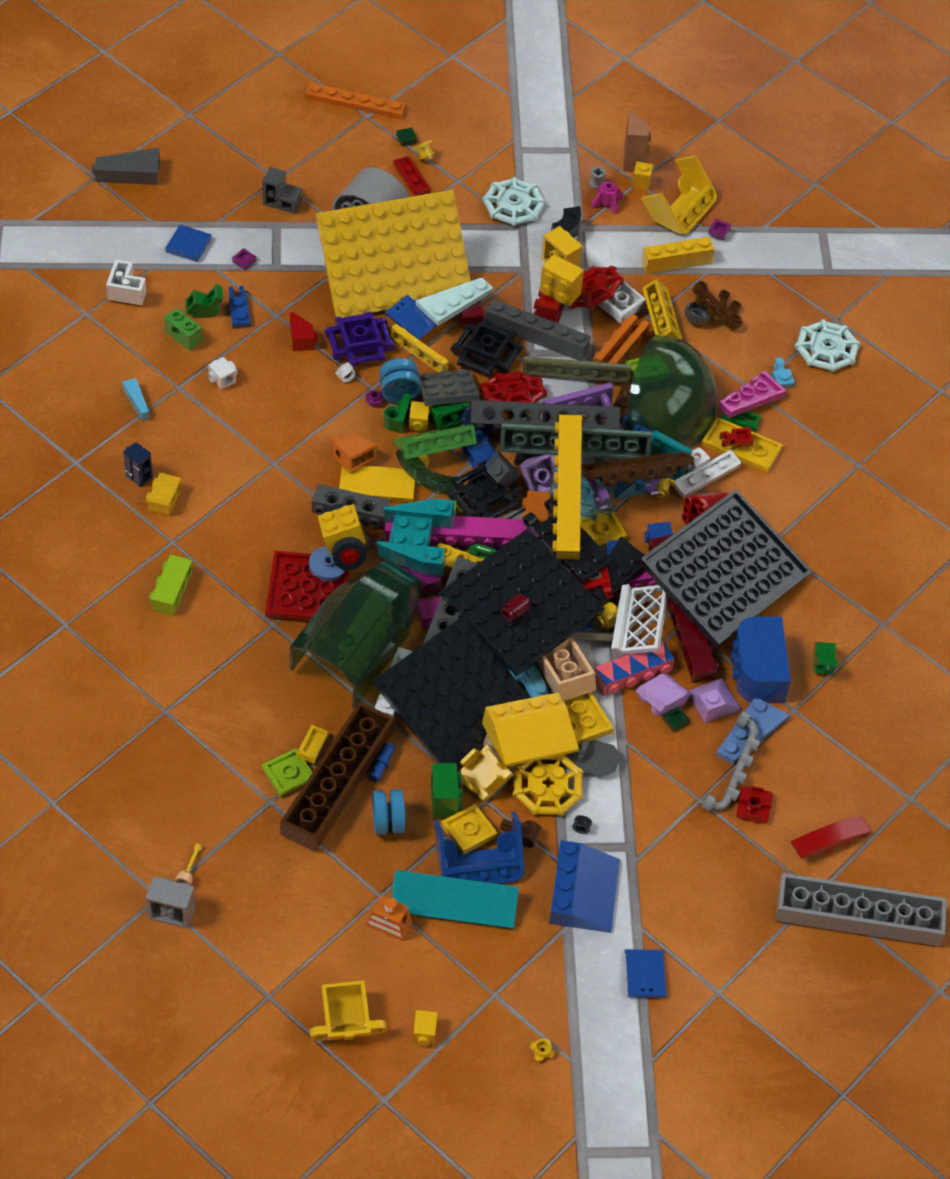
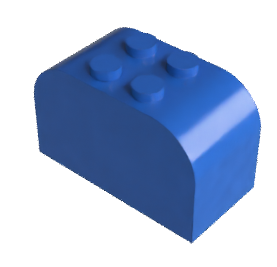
M749 617L743 620L738 627L736 639L733 640V651L730 652V662L734 663L732 679H736V687L740 696L749 702H752L755 698L767 703H785L791 680L782 617Z

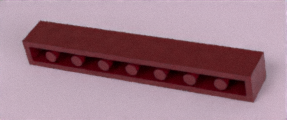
M672 535L650 539L649 552ZM668 596L667 608L692 683L715 678L719 666L717 660L713 658L711 642H708L706 636Z

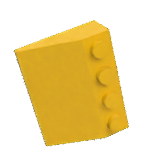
M559 692L485 708L482 724L505 767L579 751L567 707Z

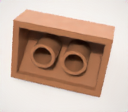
M629 111L624 143L623 171L634 172L637 161L648 163V156L646 154H649L650 144H647V142H651L652 132L649 131V124L633 111Z

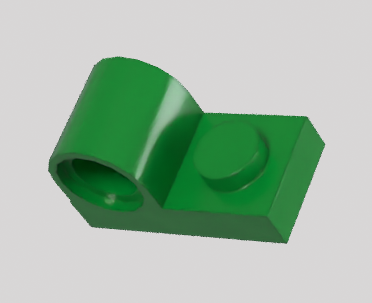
M404 393L403 399L398 402V406H389L384 410V427L387 430L403 434L411 407V394Z

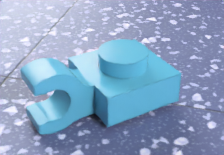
M782 357L775 358L776 364H773L775 371L772 372V378L783 388L794 387L795 381L791 370L784 369Z

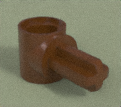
M503 819L500 829L505 832L512 831V821ZM526 820L521 824L522 845L532 848L540 834L541 826L534 821Z

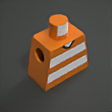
M380 896L367 923L368 927L401 941L404 940L412 925L409 908L397 902L395 898H387L385 896Z

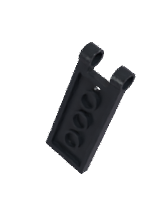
M552 496L544 502L545 508L552 514L551 517L540 524L535 514L530 512L522 520L525 526L556 556V552H553V540L556 541L557 535H553V526L551 524L557 523V518H553V506H557V501L553 500L554 497ZM581 527L579 560L559 559L582 584L612 563V558Z

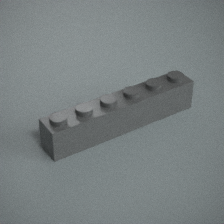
M495 299L492 300L486 310L485 320L505 330L517 332L516 337L578 361H583L589 351L591 336Z

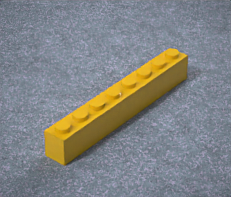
M559 415V422H555V433H558V438H555L554 450H558V455H554V467H558V472H554V483L557 484V489H554L553 500L557 501V506H553V518H557V523H553V535H557L556 541L553 540V552H556L557 559L579 560L582 415Z

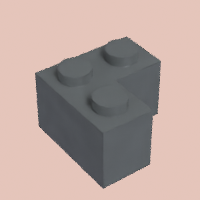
M270 167L262 180L263 205L295 214L302 202V188L286 184V171Z

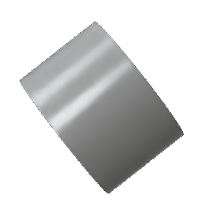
M367 167L360 170L334 199L332 209L338 210L407 198L409 194L404 186L388 172L379 168Z

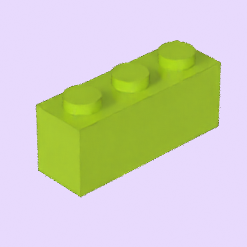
M170 554L168 561H164L162 574L157 577L156 588L154 591H151L149 596V602H151L153 611L174 616L193 572L191 559Z

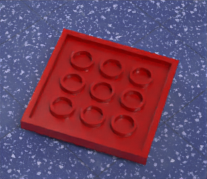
M274 550L265 617L342 624L349 570H346L339 580L332 582L322 581L319 577L314 576L309 569L311 554Z

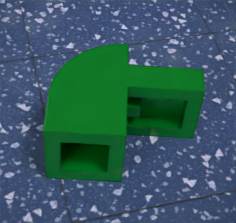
M215 284L207 294L194 289L185 299L186 313L197 318H208L217 315L220 312L219 304L222 303L224 298L222 286Z
M814 642V673L834 674V667L838 665V658H835L836 643Z

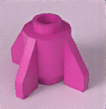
M604 182L598 186V194L593 199L591 207L593 209L600 205L610 207L612 213L616 214V201L623 198V193L616 184Z

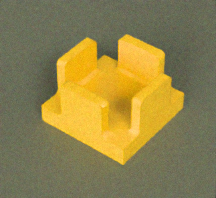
M486 745L481 751L475 748L472 749L460 761L464 766L460 770L461 780L484 802L514 775L508 767L504 766L500 757L489 745Z

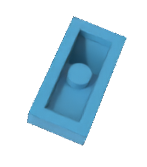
M636 479L634 483H624V481H621L612 486L616 499L648 493L645 482L642 479Z

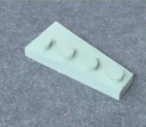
M479 278L416 300V306L439 326L493 293V287L483 278Z

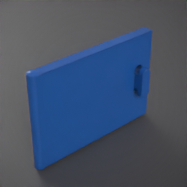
M406 295L385 312L390 319L400 327L405 328L407 332L418 340L437 326L416 306V301L409 295Z
M625 949L628 997L666 998L664 950Z

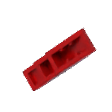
M857 816L809 832L792 840L791 844L799 857L803 859L831 853L835 847L849 845L853 839L867 837L872 831L862 816Z

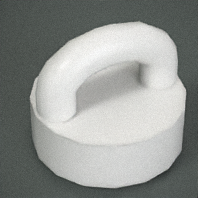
M345 363L336 370L335 375L342 382L348 383L354 378L355 371L350 363Z

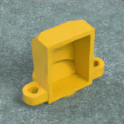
M364 980L322 985L325 1026L311 1028V1040L330 1041L344 1039L346 1041L354 1040L357 1037L382 1034L387 1031L385 1020H369Z

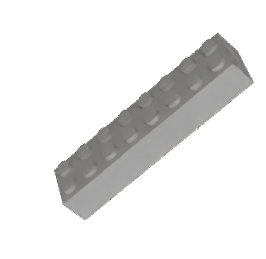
M782 873L778 884L775 921L941 946L945 936L947 898Z

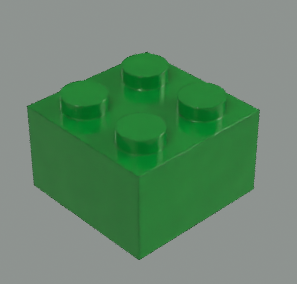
M456 763L432 764L431 799L433 820L446 819L461 811V771H457Z

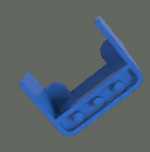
M511 811L512 831L503 832L498 836L497 848L471 851L464 855L457 853V846L454 841L444 839L439 821H434L436 851L441 876L495 884L520 880L524 875L521 821L516 812Z

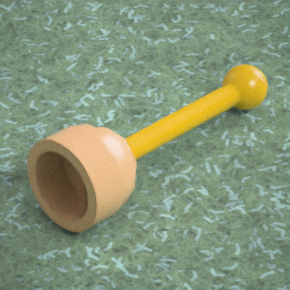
M200 844L194 845V853L187 869L177 874L175 882L191 885L193 876L190 870L198 852L202 850Z

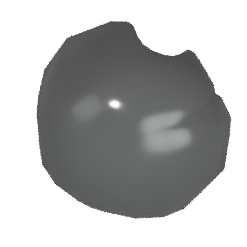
M695 301L690 302L685 308L686 318L691 324L696 326L705 325L712 317L706 313L708 307L699 305Z

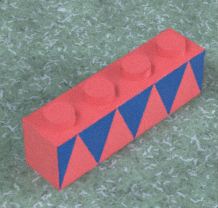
M663 641L660 643L659 651L628 654L594 667L596 684L603 696L614 694L620 689L633 687L636 683L651 680L662 673L667 674L673 669L674 657Z

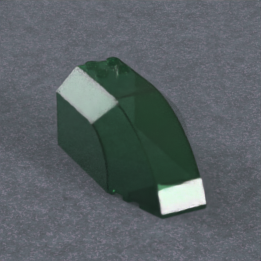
M386 560L336 588L322 603L290 646L289 669L293 671L307 651L340 670L353 685L352 708L355 709L359 701L361 702L372 687L373 680L380 676L396 654L398 647H401L409 636L424 581L395 563Z

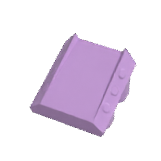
M664 673L644 683L635 691L643 702L652 705L651 712L655 716H663V714L678 706L681 708L691 696L690 692L668 674Z

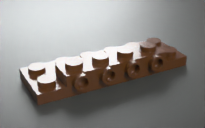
M685 451L582 464L581 476L587 481L598 480L599 477V481L606 486H613L621 481H624V483H634L636 479L651 481L653 477L658 476L666 479L671 478V475L677 474L676 467L678 469L689 468V465H693L694 457Z

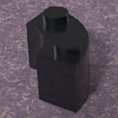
M580 206L564 208L562 219L552 223L551 231L560 226L573 238L578 236L581 221Z

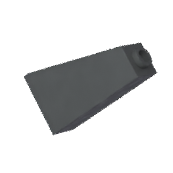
M160 148L96 157V163L92 165V175H95L96 182L158 185Z

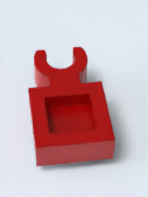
M750 427L732 429L731 433L721 432L719 439H726L722 440V447H728L731 444H734L735 448L753 446L754 443Z

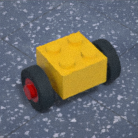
M354 504L332 505L325 513L318 516L325 544L337 567L343 570L356 569L365 562L367 557L364 545L366 540Z

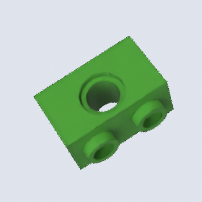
M178 308L164 317L165 332L189 351L203 341L202 327Z

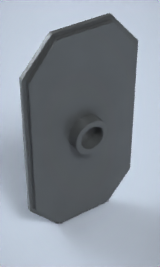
M584 740L578 746V752L565 754L578 768H582L583 772L601 777L615 772L621 758V754L614 745L596 740L590 742Z

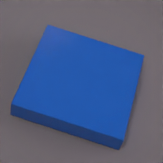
M180 224L165 250L168 253L198 262L210 243L212 234Z

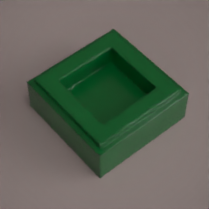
M412 127L396 131V136L401 146L417 143L418 139Z
M679 706L662 716V719L673 733L690 723L689 718Z

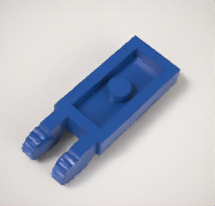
M244 285L239 286L240 297H234L233 287H228L233 329L251 327Z

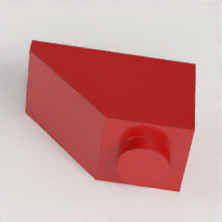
M290 312L293 351L314 350V342H318L317 332L313 331V324L294 312Z

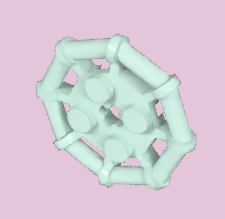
M516 177L500 182L494 181L491 183V187L486 195L482 197V203L486 206L491 219L500 220L511 224L513 227L529 221L535 222L542 208L546 206V200L541 196L536 184L516 179ZM492 203H496V204H497V208H496V209L494 208V206L492 205ZM531 205H536V207L532 211L530 209ZM503 212V213L512 215V217L503 215V214H501V213Z
M821 319L820 322L807 327L802 326L798 341L794 346L795 350L799 351L809 367L829 370L831 373L845 366L854 365L857 351L861 344L848 330V326L834 324ZM807 336L811 338L810 341L805 342ZM845 348H851L850 353H847ZM806 349L811 350L812 356L807 352ZM819 358V359L827 360V361H829V363L823 362V361H820V360H817V359Z

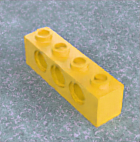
M656 279L642 288L656 339L665 348L670 349L683 340L668 288Z

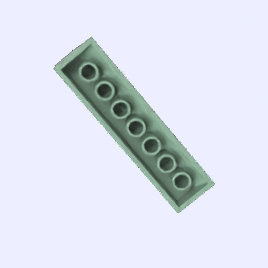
M502 423L500 452L558 455V450H554L555 438H558V433H555V426ZM582 428L581 457L628 459L649 456L652 432Z

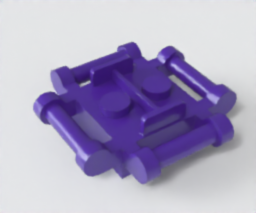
M370 311L364 312L361 315L341 318V316L335 317L336 326L328 327L324 331L326 337L329 338L333 359L338 361L343 357H347L348 363L352 367H355L356 364L373 361L383 362L385 361L384 350L393 351L396 348L387 328V319H375ZM378 328L381 329L384 341L381 339ZM337 334H340L342 349H339L335 337ZM377 351V354H371L354 358V355Z

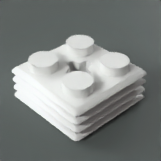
M624 281L615 292L613 299H608L598 305L619 323H622L631 314H635L643 309L646 299Z

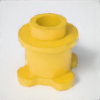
M431 140L413 147V150L417 149L420 155L419 159L426 161L433 158L432 154L435 152H432L429 145L432 142Z
M658 476L661 483L655 485L659 493L654 494V496L658 498L669 496V487L674 485L675 481L670 478L662 479Z

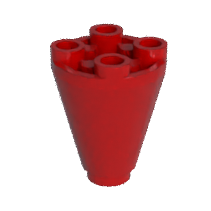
M718 492L686 497L683 502V514L681 515L683 522L686 524L690 523L726 497L728 493Z

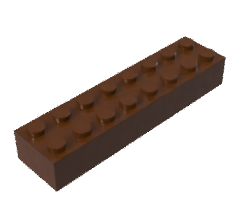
M359 701L280 821V835L315 852L318 850L374 763L375 757L381 752L384 743L394 731V717Z

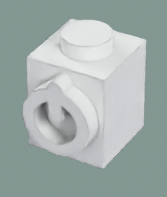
M222 357L208 365V378L220 390L236 383L238 372L232 361H227Z

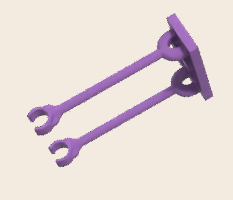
M610 382L544 400L543 403L612 406L614 387ZM546 411L543 412L542 421H549L551 417L550 413ZM563 412V413H560L559 415H568V414L565 413V412ZM619 422V430H624ZM581 457V465H582V464H585V462H584V460H583L582 457ZM653 477L651 481H644L646 490L650 495L659 493L655 486L661 483L659 477ZM595 480L587 481L594 492L593 496L597 508H607L608 505L604 500L610 498L607 490L601 488Z

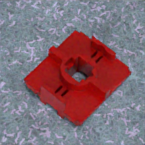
M741 786L736 817L745 819L744 821L747 822L748 820L755 821L754 823L756 824L758 822L768 823L773 793L760 787ZM751 802H756V803H758V804H757L758 806L750 805V804H751Z

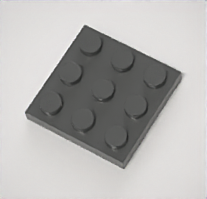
M460 369L454 372L441 371L440 373L425 372L419 375L421 395L425 406L479 400V393L470 370Z

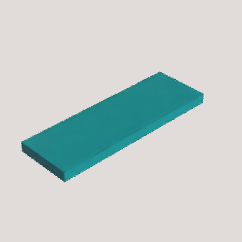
M395 870L392 897L397 902L406 905L409 908L410 915L514 929L519 887Z

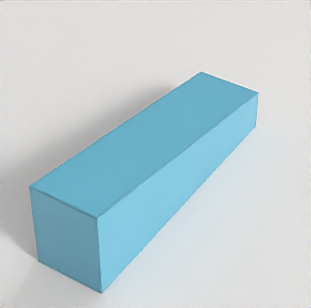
M137 379L122 381V389L142 421L149 419V411Z

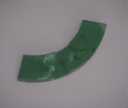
M397 450L396 456L400 465L419 484L444 494H448L452 489H456L451 482V479L454 478L453 476L437 472L433 473L425 467L426 465L419 457L405 459L403 451Z

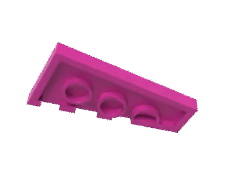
M764 370L760 373V376L752 378L749 384L741 386L739 391L733 392L721 400L719 408L728 417H733L785 397L787 391Z

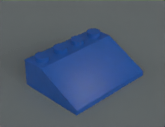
M561 840L549 924L611 933L620 859L582 843Z

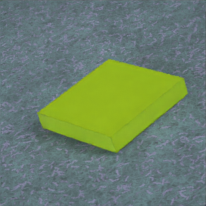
M297 748L261 764L262 770L280 798L303 788L313 773L305 760L296 757Z

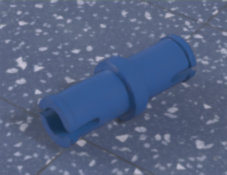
M385 742L379 756L375 757V764L368 775L371 781L376 782L377 780V782H380L385 769L389 767V761L396 750L393 744Z

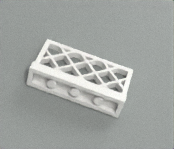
M629 584L622 585L611 647L617 658L623 657L626 654L660 650L668 595L659 585L631 588ZM663 591L662 595L657 599L653 597L657 592ZM637 594H646L639 601L636 600ZM649 599L654 601L647 608L643 606ZM658 605L660 610L654 615L651 614L650 611ZM641 608L643 611L638 616H633L634 612ZM648 614L651 618L642 624L640 620ZM656 621L657 626L650 631L648 627ZM638 623L641 627L632 633L631 628ZM644 630L647 631L648 634L640 640L637 637ZM653 637L655 639L654 645L646 646L645 643ZM634 639L638 642L635 646L628 648V644Z

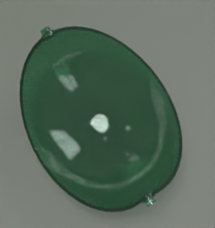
M655 335L648 342L637 364L631 385L627 410V430H634L637 424L653 432L656 430L688 448L693 447L703 439L716 416L718 391L715 376L709 363L695 347L679 338L667 335ZM660 445L657 447L653 446L650 455H657Z

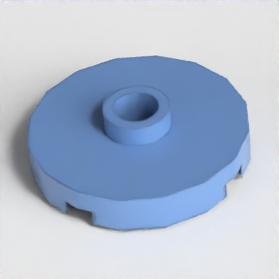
M327 546L317 548L309 558L311 573L322 581H336L345 574L346 570L340 569L335 565Z

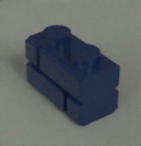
M137 442L126 447L123 452L126 477L131 481L134 480V483L141 487L153 478L151 452L145 448L143 449V446Z

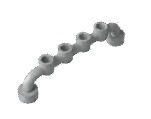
M743 710L736 721V725L742 728L745 725L748 726L750 734L737 761V766L731 776V781L724 793L723 800L716 802V797L707 794L701 808L708 812L711 809L723 810L728 807L731 800L736 801L740 793L736 787L738 783L743 784L747 775L743 772L744 767L749 768L753 761V757L750 756L751 750L756 751L759 746L760 740L756 739L758 735L757 725L749 718L750 714Z

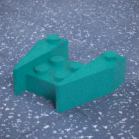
M429 499L384 507L385 522L393 523L389 542L377 541L378 556L424 575L443 577L446 562L445 548L431 547L430 541L433 527L452 529L455 515L454 500Z

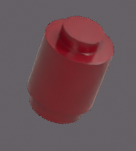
M515 595L503 605L501 609L503 617L509 622L517 620L530 609V600L525 595Z

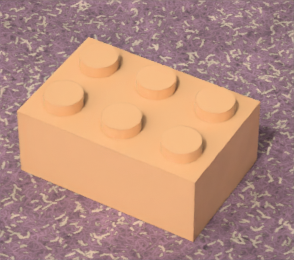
M573 637L568 638L537 661V666L554 693L559 692L563 701L596 691L595 672Z

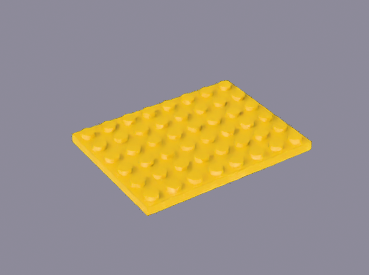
M453 190L315 214L335 317L341 316V318L361 315L368 311L373 313L389 310L406 295H409L416 301L471 281Z

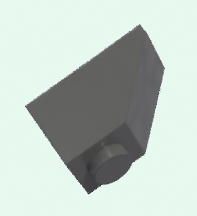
M498 450L485 463L486 470L493 479L507 488L521 475Z

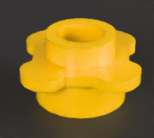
M539 1039L530 1045V1049L535 1054L534 1059L538 1062L547 1057L553 1058L555 1055V1051L551 1049L552 1046L549 1039Z

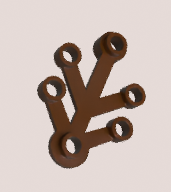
M698 281L695 283L692 289L693 293L697 295L695 302L708 307L706 310L708 315L725 320V324L733 330H737L742 326L743 321L738 315L741 303L733 300L729 306L731 309L730 313L727 310V300L730 297V293L727 290L720 291L718 295L720 298L719 302L708 291V285L705 282Z

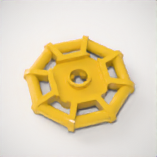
M565 754L521 763L518 766H514L512 770L514 772L513 797L524 804L534 816L539 814L559 815L562 817L567 810L584 797L582 793V775L584 772L582 768H578ZM541 760H556L555 764H542ZM532 763H536L537 766L531 772L525 771ZM560 763L564 764L571 773L566 774L564 769L559 766ZM522 777L528 779V787L524 789L522 788ZM574 779V791L568 789V781ZM549 780L553 784L550 785V788H547L543 782ZM526 795H533L537 803L534 804ZM563 796H569L570 798L562 805L559 803ZM541 804H554L555 807H543Z

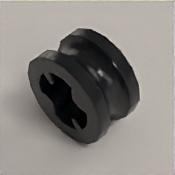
M578 815L574 819L572 828L577 833L588 834L592 820L586 816Z

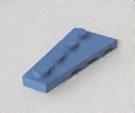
M755 698L745 710V712L750 714L749 718L757 725L758 735L756 739L760 740V742L770 732H774L781 723H785L790 716L771 704ZM735 725L717 750L716 756L734 765L738 761L750 734L749 727L745 725L742 728Z

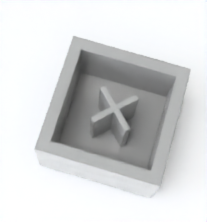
M153 877L146 896L148 919L188 929L196 908L194 887L187 883L172 882L167 878Z

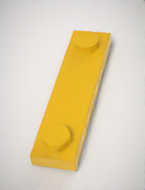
M397 324L392 326L391 339L436 372L448 371L449 361L445 357L439 355L411 335L405 328Z

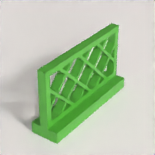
M459 424L442 430L437 429L393 439L394 445L403 451L405 459L477 443L473 424Z

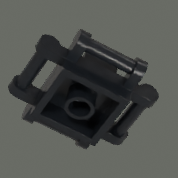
M484 319L477 326L467 323L458 341L452 345L450 350L455 355L461 354L457 361L458 366H466L491 378L495 368L499 369L503 374L509 373L511 364L524 347L521 343L514 341L517 332L505 330L490 324L489 321ZM511 348L512 351L506 361H500L507 349Z
M485 463L477 465V468L460 477L456 476L451 479L456 489H452L447 496L450 500L457 501L456 504L468 517L498 518L511 510H517L521 507L516 498L523 494L524 489L514 482L509 487L512 491L508 492L487 472ZM468 481V484H467V485L464 486V485L462 484V483Z

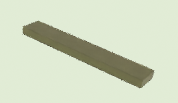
M525 356L523 358V373L527 375L630 383L632 365Z

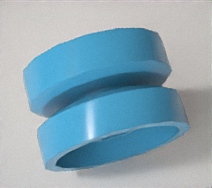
M397 358L387 361L381 366L379 379L384 399L398 404L399 400L403 399L404 393L411 394V401L419 396L421 393V382L418 366L410 359Z
M392 789L390 791L389 803H387L386 794L383 790L373 791L372 806L375 836L387 834L388 822H390L391 831L394 835L404 834L406 810L402 789Z

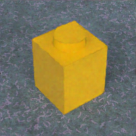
M636 162L632 188L649 189L653 164Z
M411 401L409 430L427 431L430 405L425 406L424 402Z
M416 1010L413 1043H417L420 1046L434 1045L438 1012Z

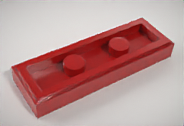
M410 156L393 161V165L413 196L431 193L430 187Z

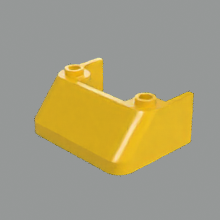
M696 155L675 160L682 173L678 180V188L681 195L671 206H669L663 193L642 196L641 198L654 222L680 235L689 233L717 199L716 190Z

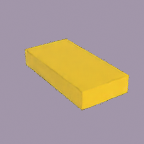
M311 724L296 757L315 764L330 732Z

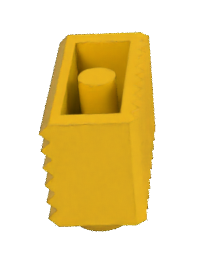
M160 472L158 478L153 480L152 491L148 492L146 496L148 510L169 516L182 489V478Z

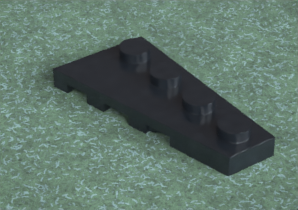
M620 536L609 555L612 558V563L608 566L613 596L621 590L622 585H626L643 569L638 561L645 556L622 536ZM603 587L588 591L602 606L612 598L605 597Z

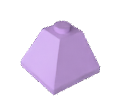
M535 454L528 457L520 465L530 491L545 492L549 489L550 492H553L554 489H557V484L554 483V472H558V467H554V455Z
M722 678L688 690L691 693L690 699L705 723L740 711L739 705Z

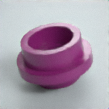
M371 390L366 394V401L371 407H378L383 403L384 397L382 392Z

